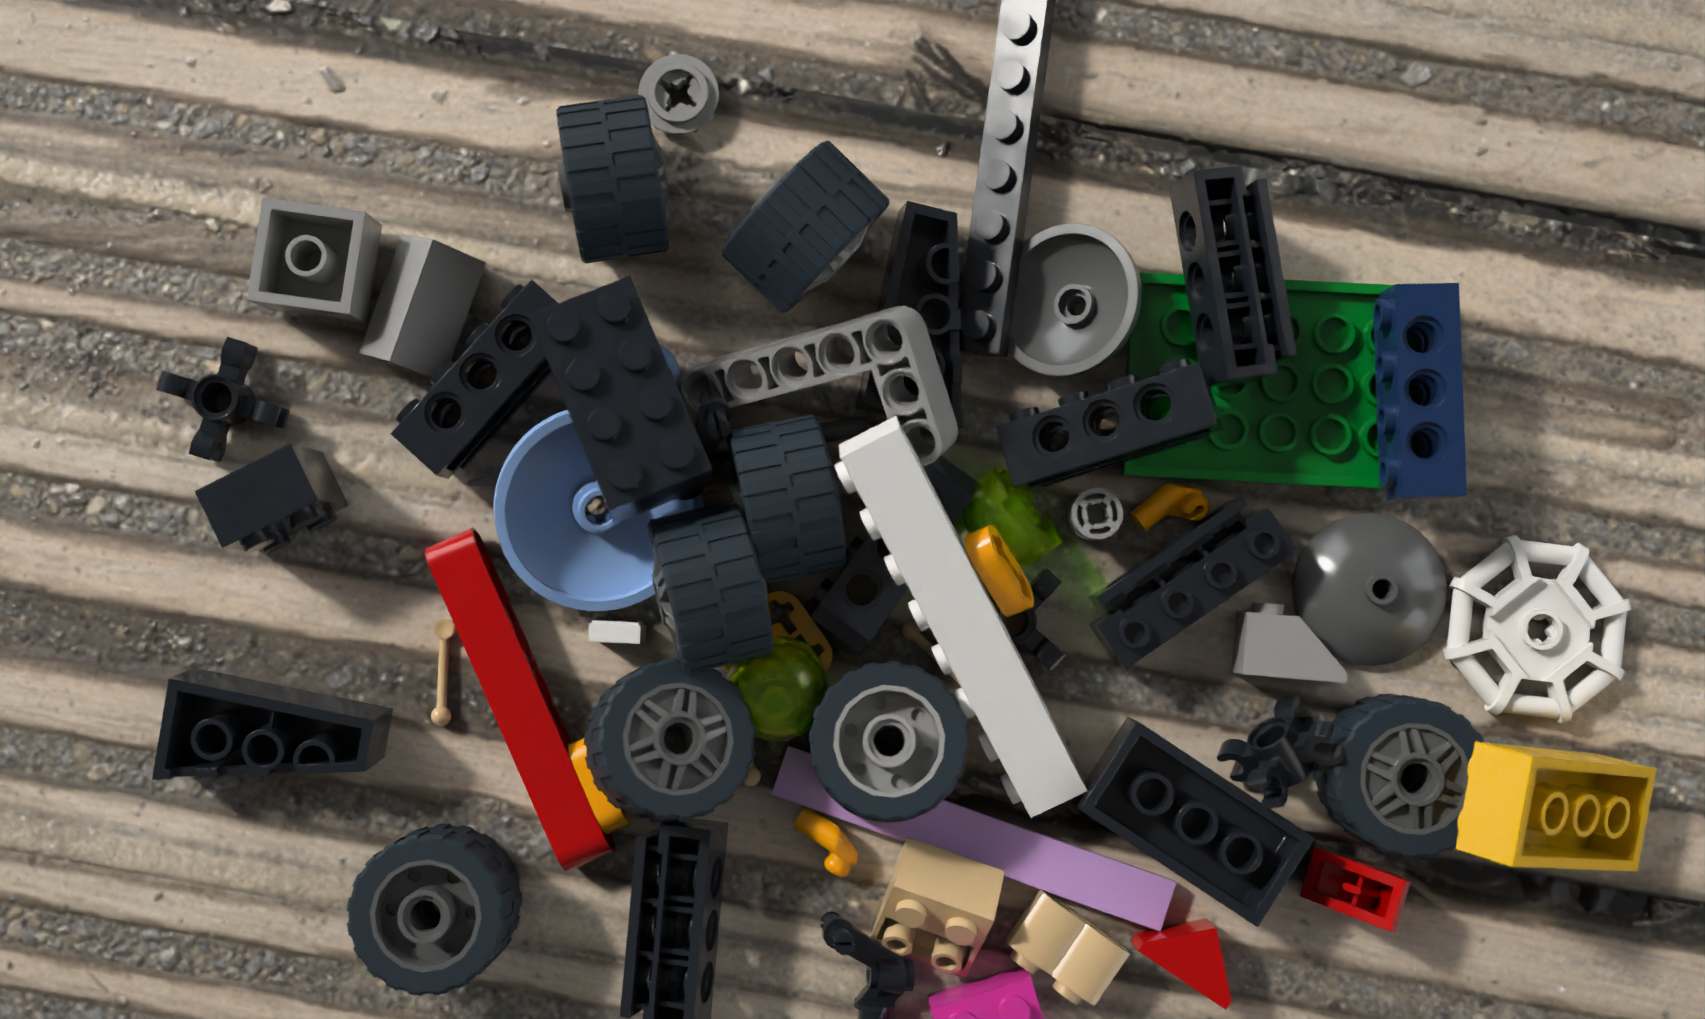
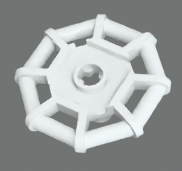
M1513 535L1505 537L1498 549L1461 578H1453L1449 585L1453 593L1447 647L1442 649L1443 655L1446 660L1451 659L1485 702L1484 709L1495 716L1503 712L1550 718L1559 724L1570 721L1572 713L1614 680L1621 681L1625 671L1621 666L1627 611L1632 609L1629 599L1622 598L1590 558L1589 548L1580 543L1574 546L1520 540L1518 536ZM1528 561L1562 565V570L1557 579L1532 576ZM1509 565L1512 567L1515 580L1493 596L1481 589V587ZM1577 577L1582 580L1601 605L1591 608L1573 586ZM1474 600L1486 607L1485 614L1481 619L1483 637L1469 642ZM1532 618L1535 620L1547 619L1549 625L1544 629L1547 636L1544 642L1538 638L1530 639L1527 631L1529 630L1528 623ZM1604 618L1599 656L1592 652L1593 643L1589 642L1590 629H1595L1596 620ZM1486 650L1490 653L1505 672L1498 685L1473 654ZM1584 663L1591 666L1593 670L1566 691L1563 679ZM1521 679L1544 681L1549 695L1548 697L1516 694L1514 691Z

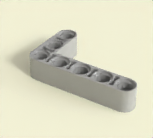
M896 306L717 357L687 373L681 384V394L684 402L691 410L699 413L701 392L707 389L709 398L712 397L708 377L715 382L717 389L722 395V399L732 408L871 370L887 419L889 420L897 416L922 466L935 462L955 443L958 435L957 421L926 324L916 310L907 306ZM888 324L895 326L900 331L903 341L902 346L895 344L889 338L887 333ZM841 338L851 343L854 349V358L847 356L842 350ZM796 351L805 357L808 370L798 365L795 357ZM751 364L759 369L762 375V382L758 381L752 374ZM904 376H908L916 382L919 387V396L911 394L906 389L903 381ZM920 426L932 432L936 445L928 444L923 440L920 435Z

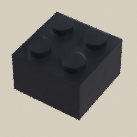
M292 443L195 491L221 547L243 550L245 554L261 550L262 554L266 555L280 550L292 542L289 535L307 527L309 532L326 527L338 519L335 512L349 506L324 453Z

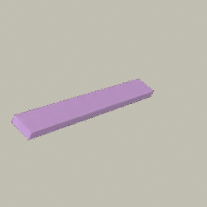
M788 745L771 795L904 842L909 837L1004 870V877L1161 931L1177 883L1173 879L945 799L936 808L914 819L891 823L866 820L843 809L825 791L813 768L810 757L811 752Z

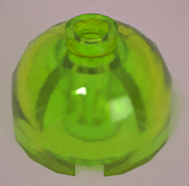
M994 466L977 481L970 493L974 497L963 511V522L968 533L988 525H993L1001 534L1011 554L1015 557L1021 568L1031 566L1045 558L1063 542L1061 533L1048 512L1046 511L1041 516L1031 501L1037 498L1029 489L1022 490L1012 486L1010 475L1006 468L1000 466L997 469Z
M777 636V638H773V649L769 655L731 664L726 678L737 686L743 700L747 702L752 712L750 716L752 724L755 725L756 738L766 742H786L803 736L812 728L816 707L820 706L824 699V694L828 690V678L821 658L806 643L790 636Z

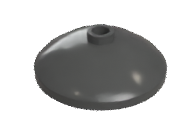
M1076 223L1053 226L1028 239L1022 245L1008 348L1009 353L1022 365L1035 372L1060 378L1079 376L1091 372L1113 358L1133 332L1141 307V280L1137 266L1128 250L1109 233L1094 226ZM1085 300L1086 308L1084 312L1076 316L1075 308L1077 304Z
M1363 513L1346 516L1329 523L1308 541L1299 555L1293 572L1292 598L1297 616H1300L1335 658L1352 664L1377 666L1394 663L1408 657L1430 639L1444 613L1447 583L1440 557L1429 540L1421 532L1405 521L1392 516ZM1379 579L1387 587V592L1381 599L1375 597L1372 591L1373 584Z

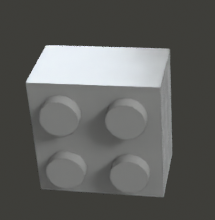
M262 198L246 300L272 311L367 324L382 224L363 211Z

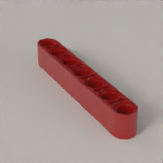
M472 527L426 548L425 556L431 573L562 869L565 872H570L614 852L616 847L612 833L605 834L593 813L570 759L568 745L572 741L480 534Z

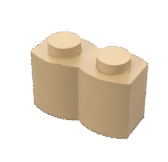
M1039 889L1006 937L1008 945L1014 949L1010 954L1012 960L1031 974L1035 975L1040 968L1054 977L1056 981L1052 987L1075 1005H1078L1084 999L1095 1006L1130 955L1123 945L1080 916L1056 897Z

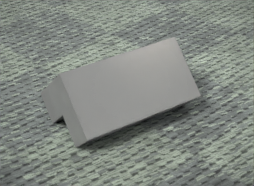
M401 234L359 353L432 378L438 369L453 357L486 262L434 239Z

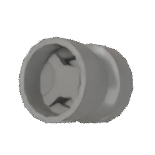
M1092 488L1077 494L1070 501L1066 509V522L1069 529L1075 536L1088 541H1096L1111 536L1119 529L1123 520V508L1120 500L1112 492L1104 488Z

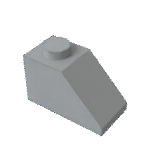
M1252 602V612L1236 611L1232 672L1244 675L1347 683L1348 673L1300 616L1283 615L1284 605Z

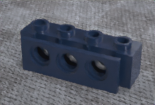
M1459 283L1394 284L1379 293L1380 299L1375 301L1373 308L1379 486L1386 488L1387 500L1448 499L1467 496ZM1407 333L1416 340V352L1407 344ZM1409 384L1414 386L1418 392V404L1414 403L1409 397ZM1411 436H1414L1420 443L1419 457L1411 450Z

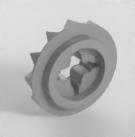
M685 54L668 55L651 64L643 74L638 90V95L646 98L651 124L657 130L671 133L676 137L689 132L697 133L700 127L709 120H713L714 112L720 100L718 84L710 68L701 60ZM689 83L690 87L687 93L695 107L690 104L679 103L675 108L672 107L670 109L669 105L672 100L662 85L680 90L683 85Z

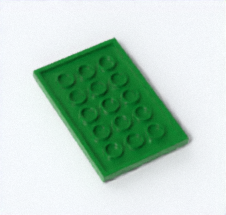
M1139 272L1142 290L1141 307L1136 325L1127 340L1126 376L1138 375L1139 381L1160 375L1158 367L1166 363L1185 358L1189 359L1190 365L1198 362L1184 274ZM1284 279L1297 354L1276 362L1278 373L1247 384L1211 388L1223 426L1222 430L1212 432L1210 437L1122 463L1121 477L1386 490V488L1379 486L1373 308L1375 301L1380 299L1379 293L1393 285ZM1241 323V331H1242V335H1243V326H1242V323ZM1407 333V344L1416 352V340ZM1409 384V397L1414 403L1418 404V392L1414 386ZM1160 397L1152 403L1149 410L1151 420H1160L1169 413L1171 408L1169 397ZM1411 436V450L1419 457L1420 443L1414 436Z

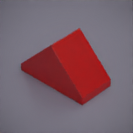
M1314 847L1300 897L1396 933L1411 881L1390 870Z
M1207 918L1164 926L1161 928V931L1149 929L1135 932L1130 942L1138 952L1227 1010L1232 1000L1217 928Z

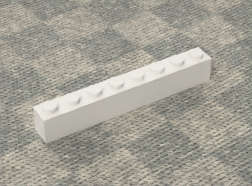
M897 416L839 444L842 462L835 465L838 476L849 494L855 491L859 492L866 506V509L859 512L863 523L873 540L882 537L891 553L884 557L887 568L897 586L907 583L915 599L908 602L910 611L921 631L927 628L932 630L938 644L931 648L944 675L946 676L954 672L961 688L955 690V694L966 717L970 719L977 715L984 731L978 733V738L989 760L993 762L1000 759L1007 773L1000 776L1011 802L1016 804L1022 801L1030 818L1086 792L1087 789L1078 766L983 582L973 568L967 551Z

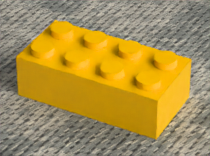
M1475 741L1473 756L1467 768L1468 784L1464 805L1458 817L1459 833L1456 849L1511 867L1638 871L1657 768L1601 754Z

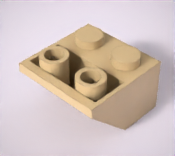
M907 837L894 865L870 937L899 956H907L933 965L937 970L945 973H956L966 977L995 921L1005 871Z

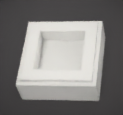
M593 620L592 623H589L588 641L646 643L647 625H644V622Z

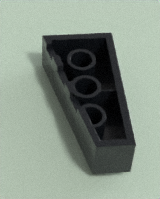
M906 201L897 213L876 312L896 306H907L913 308L922 316L958 429L964 427L963 408H961V383L963 382L959 347L961 313L960 309H958L959 252L957 213ZM888 324L887 333L889 338L895 344L902 346L903 341L900 331L895 326ZM872 371L863 372L855 409L886 415ZM904 376L903 381L906 389L911 394L919 396V387L912 378Z
M193 668L168 680L152 780H165L184 776L215 778L220 775L234 774L269 776L272 773L297 772V774L365 772L385 757L393 708Z

